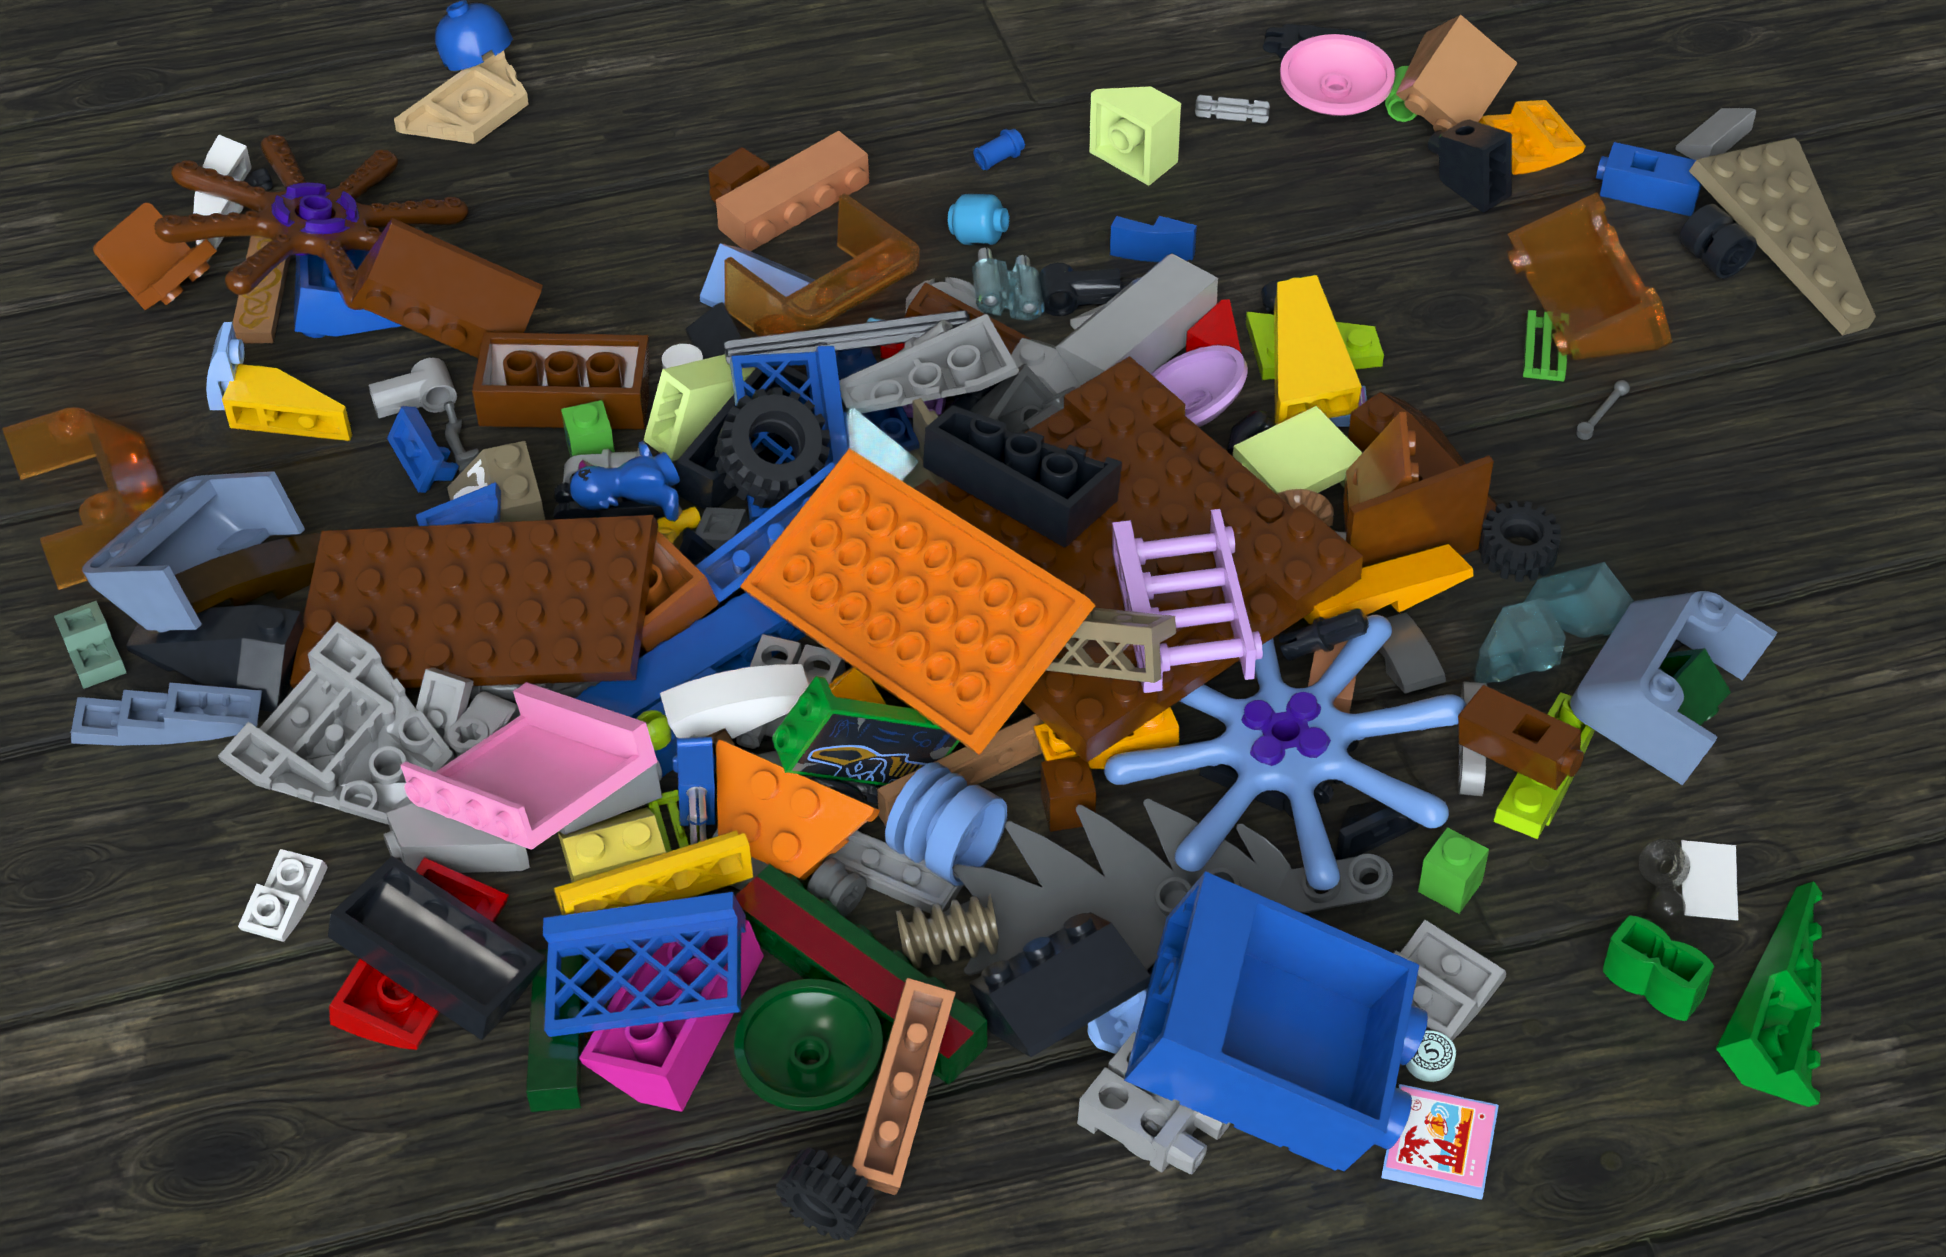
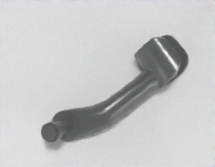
M449 401L444 403V409L449 418V422L446 423L445 439L455 456V461L459 466V473H461L478 456L479 450L476 448L465 451L459 438L462 419H457L454 403Z

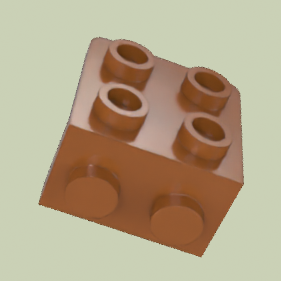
M150 203L140 205L93 247L95 255L144 310L160 300L164 305L174 300L184 291L179 284L187 277L193 282L211 267L206 260L217 252L207 239L192 249L185 242L168 243L162 241L156 235L154 225L163 216Z

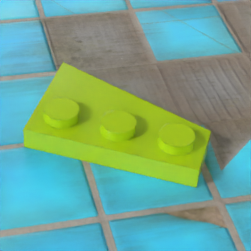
M1246 312V326L1262 380L1275 379L1274 315ZM1336 322L1355 370L1383 366L1384 353L1375 326Z

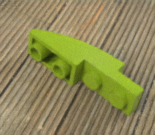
M1560 692L1547 715L1581 730L1580 751L1585 754L1595 730L1574 715L1570 706L1572 696ZM1517 773L1497 807L1494 822L1538 839L1545 825H1550L1574 776H1567L1558 789L1554 790Z

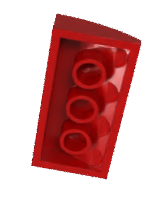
M425 857L416 869V872L493 923H495L509 899L508 894ZM360 958L329 1005L330 1025L378 1043L412 1050L418 1049L440 1013Z

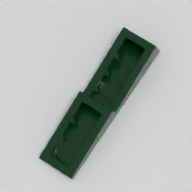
M548 949L536 950L546 958L545 963L532 980L526 1085L531 1112L579 1109L581 1108V1060L579 1057L581 1056V1034L583 1033L548 1037L544 1031ZM583 955L561 958V973L568 979H571L583 967ZM560 983V990L564 986V984ZM575 993L560 1007L559 1020L575 1018L583 1009V1000Z

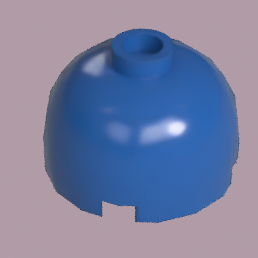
M466 0L455 2L447 7L446 11L448 14L440 20L435 30V43L438 53L445 67H448L451 71L477 66L484 62L481 57L482 55L492 50L496 56L506 49L513 40L504 19L498 11L482 3L468 4Z

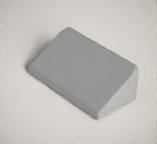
M1721 108L1677 144L1675 150L1694 160L1723 154L1752 130L1756 110L1753 108Z

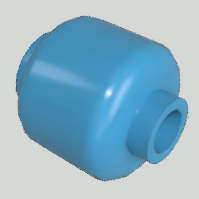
M993 194L961 195L956 203L950 206L948 212L950 233L955 235L956 239L963 245L996 244L1001 238L1002 232H1006L1009 226L1008 210L1003 208L1001 201Z

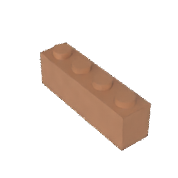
M840 131L833 133L716 199L719 230L739 247L749 251L768 243L771 239L869 184L868 154Z
M909 978L905 982L852 1162V1166L857 1170L855 1175L864 1176L868 1181L866 1185L868 1187L896 1195L901 1186L956 992Z

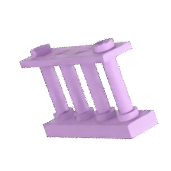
M1211 510L1209 534L1143 542L1142 537L1134 538L1131 520L1113 522L1112 553L1125 611L1175 616L1176 628L1230 621L1235 638L1176 647H1168L1166 643L1160 644L1162 679L1156 683L1141 682L1143 692L1162 691L1163 672L1170 671V666L1236 657L1240 658L1245 680L1254 679L1255 660L1262 659L1263 656L1262 642L1259 631L1252 632L1232 557V553H1235L1234 532L1232 526H1224L1221 510ZM1213 551L1217 568L1158 576H1151L1150 572L1143 573L1141 565H1145V561L1148 559ZM1222 586L1226 602L1159 612L1158 607H1150L1149 600L1154 598V594ZM1133 644L1138 668H1145L1144 646Z

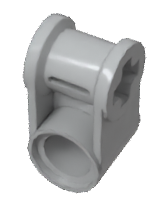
M486 691L477 694L467 710L448 730V742L451 748L455 750L454 759L519 717L520 712L517 704Z

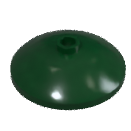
M822 979L790 981L763 993L750 1004L742 1015L734 1038L736 1065L747 1086L756 1095L770 1104L795 1111L828 1109L856 1096L874 1077L883 1054L881 1024L871 1005L861 995L847 986ZM810 1059L818 1061L812 1065L803 1064L806 1060Z

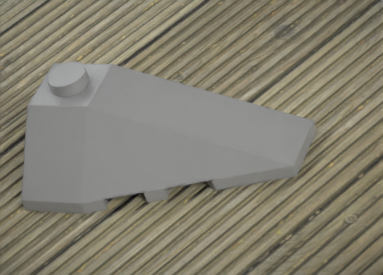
M984 314L841 379L839 384L842 401L851 416L912 404L913 400L922 398L924 402L980 391L1020 372L989 316Z

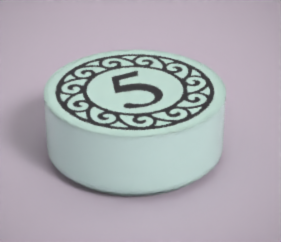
M1427 1030L1416 1054L1406 1064V1067L1413 1076L1427 1082L1440 1081L1446 1078L1453 1070L1456 1058L1455 1046L1446 1035L1437 1031Z

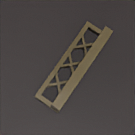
M1094 608L1066 643L1065 647L1069 650L1062 659L1055 658L1046 671L1156 683L1162 679L1160 642L1176 634L1175 616ZM1089 640H1096L1108 653L1109 656L1102 663H1095L1083 649V646ZM1130 644L1144 646L1145 668L1135 667L1123 653Z

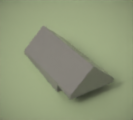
M1171 253L1144 276L1130 282L1055 348L1080 385L1085 384L1129 356L1152 374L1186 346L1187 331L1217 304L1218 278Z

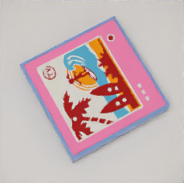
M1399 1084V1089L1410 1093L1412 1097L1411 1111L1400 1138L1392 1148L1386 1150L1381 1178L1482 1200L1499 1105Z

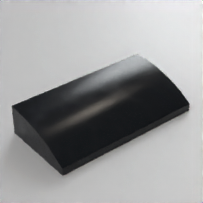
M393 856L332 911L330 915L328 937L481 1040L492 1031L516 1003L545 963V956Z

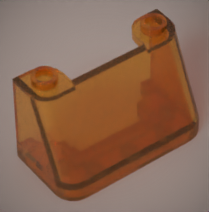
M1597 192L1508 233L1513 249L1508 251L1507 255L1515 273L1524 272L1556 330L1552 337L1561 356L1569 354L1572 360L1654 351L1672 343L1662 302L1653 287L1649 288V286L1645 287L1620 245L1615 228L1607 223L1604 213L1606 208Z

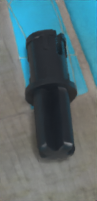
M1354 609L1328 619L1317 617L1311 625L1282 633L1279 637V642H1288L1289 644L1282 645L1280 648L1288 661L1296 660L1298 657L1319 650L1330 652L1336 644L1365 635L1369 622L1361 609Z

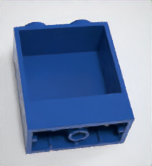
M1205 871L1166 918L1157 952L1158 957L1155 960L1124 1081L1168 1100H1178L1182 1106L1222 1123L1234 1124V1128L1278 1147H1288V1151L1332 1170L1339 1169L1345 1171L1374 1144L1386 1150L1392 1148L1404 1131L1412 1105L1410 1093L1396 1088L1400 1064L1406 1065L1416 1054L1423 1040L1428 1022L1427 1011L1412 1005L1419 964Z

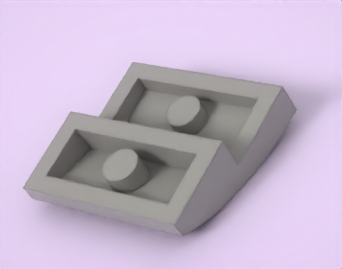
M1426 920L1423 921L1401 952H1394L1398 956L1419 964L1412 1005L1427 1011L1428 1022L1426 1029L1440 1032L1451 1041L1467 1027L1506 978V971Z

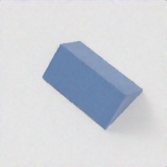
M721 243L700 294V302L710 307L723 302L730 316L771 334L816 329L844 299V292L749 250Z

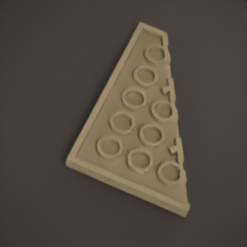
M1795 137L1700 158L1695 161L1689 172L1739 225L1755 237L1758 246L1842 336L1867 329L1871 325L1876 315L1802 147Z

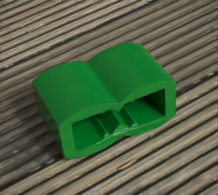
M1631 915L1626 918L1611 937L1603 966L1604 974L1615 985L1630 993L1644 995L1655 1009L1666 1016L1681 1021H1687L1703 1001L1714 969L1710 959L1698 949L1682 942L1671 941L1670 937L1656 924L1644 918Z

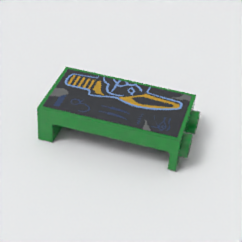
M818 676L812 680L772 736L774 747L785 773L883 786L922 768L928 763H933L949 755L959 743L957 739L929 721L915 709L835 697L830 690L826 678Z

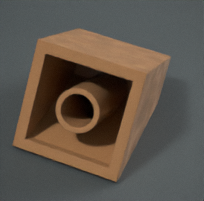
M1460 14L1426 32L1396 95L1405 101L1404 104L1409 111L1424 117L1430 122L1435 132L1438 130L1445 132L1463 120L1479 122L1517 65V62Z

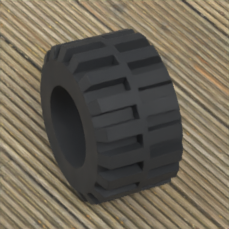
M763 388L756 390L752 399L746 394L739 399L737 406H732L728 412L715 447V457H719L716 467L719 474L727 473L724 484L728 489L736 486L739 489L736 496L742 500H745L748 495L755 498L753 505L762 507L766 500L770 501L772 508L823 469L830 450L829 447H826L830 440L829 430H822L826 422L822 414L815 416L812 413L815 408L814 404L809 400L805 404L798 401L800 394L791 391L788 397L782 395V388H773L771 394L766 395ZM760 432L778 434L791 445L795 460L785 464L769 463L761 459L754 452L749 437Z

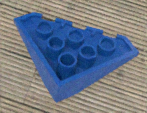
M349 250L346 252L356 270H358L369 251ZM311 254L304 256L296 255L295 332H302L304 335L312 338H322L325 336L337 337L402 326L365 309L353 310L348 308L339 293L325 260Z

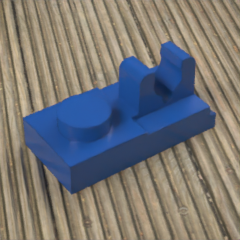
M401 406L387 440L417 491L426 493L427 490H430L434 480L452 481L459 466L457 463L446 462L450 455L449 449L437 446L431 436L432 433L416 407Z

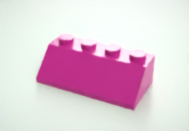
M747 920L746 932L741 933V999L764 957L750 922ZM728 935L711 937L699 950L714 960L728 946ZM677 942L664 943L652 957L666 967L683 947ZM692 956L675 975L689 986L707 966L695 956ZM645 962L627 982L642 992L659 972ZM728 963L723 967V969L726 970L727 972H728ZM716 975L699 994L706 1000L726 998L727 982L719 975ZM668 981L651 1001L657 1006L671 1005L683 991ZM621 987L614 994L606 1010L610 1013L621 1012L635 997ZM734 1013L594 1031L579 1058L583 1065L638 1102L683 1112Z

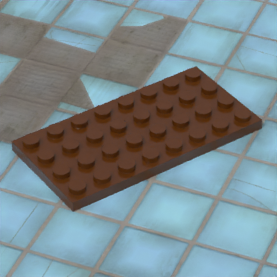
M653 515L321 531L303 618L305 627L297 647L290 685L295 688L311 670L308 658L309 652L336 622L371 644L381 656V663L393 679L397 678L404 688H421L425 669L436 668L473 680V686L525 684L526 682L530 684L636 680L658 523Z

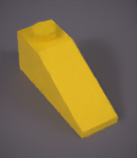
M238 364L234 381H229L222 398L230 428L350 441L352 437L344 405L278 368Z

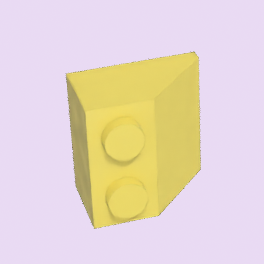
M648 807L613 816L567 835L558 831L572 882L666 853L655 815Z

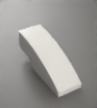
M218 135L206 156L203 168L215 169L219 174L232 176L237 181H244L251 170L247 146ZM195 192L193 214L211 215L213 213L227 215L230 212L240 214L244 206L220 197ZM224 237L209 238L207 240L217 249ZM205 239L196 240V244L198 245Z
M775 664L716 673L686 682L661 692L660 695L668 724L677 738H690L692 735L706 737L725 728L733 739L788 714L810 683L802 664Z

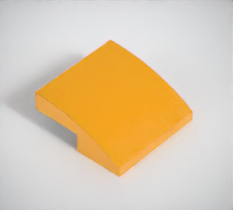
M1547 100L1518 101L1515 103L1511 114L1482 116L1479 120V123L1512 134L1513 175L1536 172L1561 164L1583 153L1586 147Z

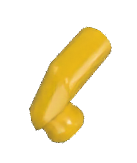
M694 506L682 510L681 515L675 522L669 521L666 516L657 520L658 531L673 543L684 529L690 528L692 530L698 527L701 520L699 512Z

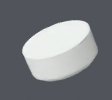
M677 344L669 347L663 353L662 366L663 369L703 360V355L696 346Z

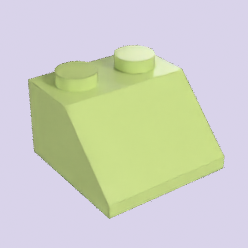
M1151 86L1094 90L1091 93L1089 152L1146 185H1151L1178 163L1181 103Z

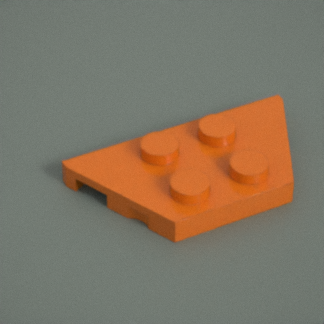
M718 739L716 744L718 836L736 830L738 835L745 833L749 842L751 857L768 865L771 864L783 872L806 880L822 865L823 860L828 855L838 852L849 842L848 837L867 821L872 822L880 812L875 807L805 776L785 773L782 766Z

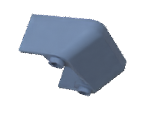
M274 471L195 476L178 483L89 559L82 567V571L94 589L146 630H157V632L196 630L202 624L175 577L176 574L211 559L253 545L262 544L270 535L301 534L305 528Z
M1697 591L1634 601L1616 625L1570 700L1571 709L1580 721L1683 785L1715 743L1717 736L1678 712L1684 699L1683 690L1673 677L1658 669L1675 640L1680 641L1692 650L1705 648L1715 664L1743 681L1775 638L1777 631L1723 599L1720 595L1709 591Z

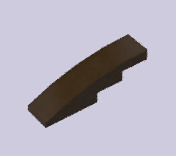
M321 533L292 536L253 545L206 561L176 574L175 577L196 614L227 599L231 601L233 606H241L270 591L280 600L311 584Z

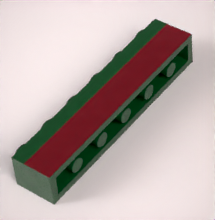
M771 864L735 895L746 915V920L750 922L759 946L804 979L829 980L847 986L857 992L874 1009L881 1024L882 1035L887 1040L907 978L947 989L937 978L933 976L926 977L915 969L901 952L897 950L890 951L876 941L873 934L861 924L854 925L840 915L837 908L830 901L824 898L819 900L805 890L802 883L790 873L783 874ZM954 997L933 1074L948 1085L987 1047V1020L975 1005L969 1002L963 1003Z

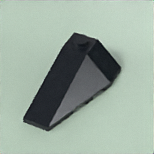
M264 605L208 608L196 614L202 624L196 630L157 632V630H146L137 623L126 645L129 652L168 672L175 670L191 678L194 685L262 690L260 710L274 712L285 700L291 688L290 680L297 647L305 627L300 611Z

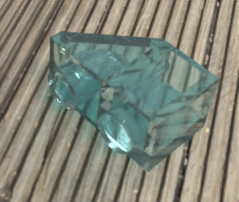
M1544 597L1502 608L1479 650L1474 676L1475 682L1486 684L1494 681L1503 682L1514 676L1533 671H1546L1553 666L1560 665L1566 636Z

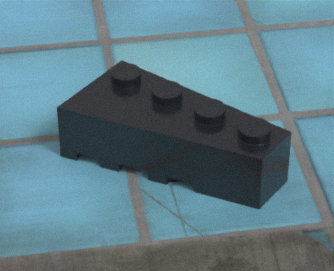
M771 366V367H772L774 370H777L779 366ZM789 366L781 373L784 378L798 389L807 381V375ZM756 367L745 382L755 390H759L770 377ZM774 381L765 391L766 395H770L773 388L782 387ZM782 388V395L789 397L790 393ZM808 388V389L804 392V394L807 395V396L810 398L809 388ZM734 394L676 461V470L680 482L675 484V490L680 497L703 509H706V507L718 508L739 491L736 486L728 489L724 484L727 473H718L716 464L719 457H715L718 435L732 406H735ZM770 432L767 435L785 450L791 446L787 440L778 434ZM753 435L750 436L751 444L756 440ZM762 442L754 450L761 459L769 463L775 464L780 458Z

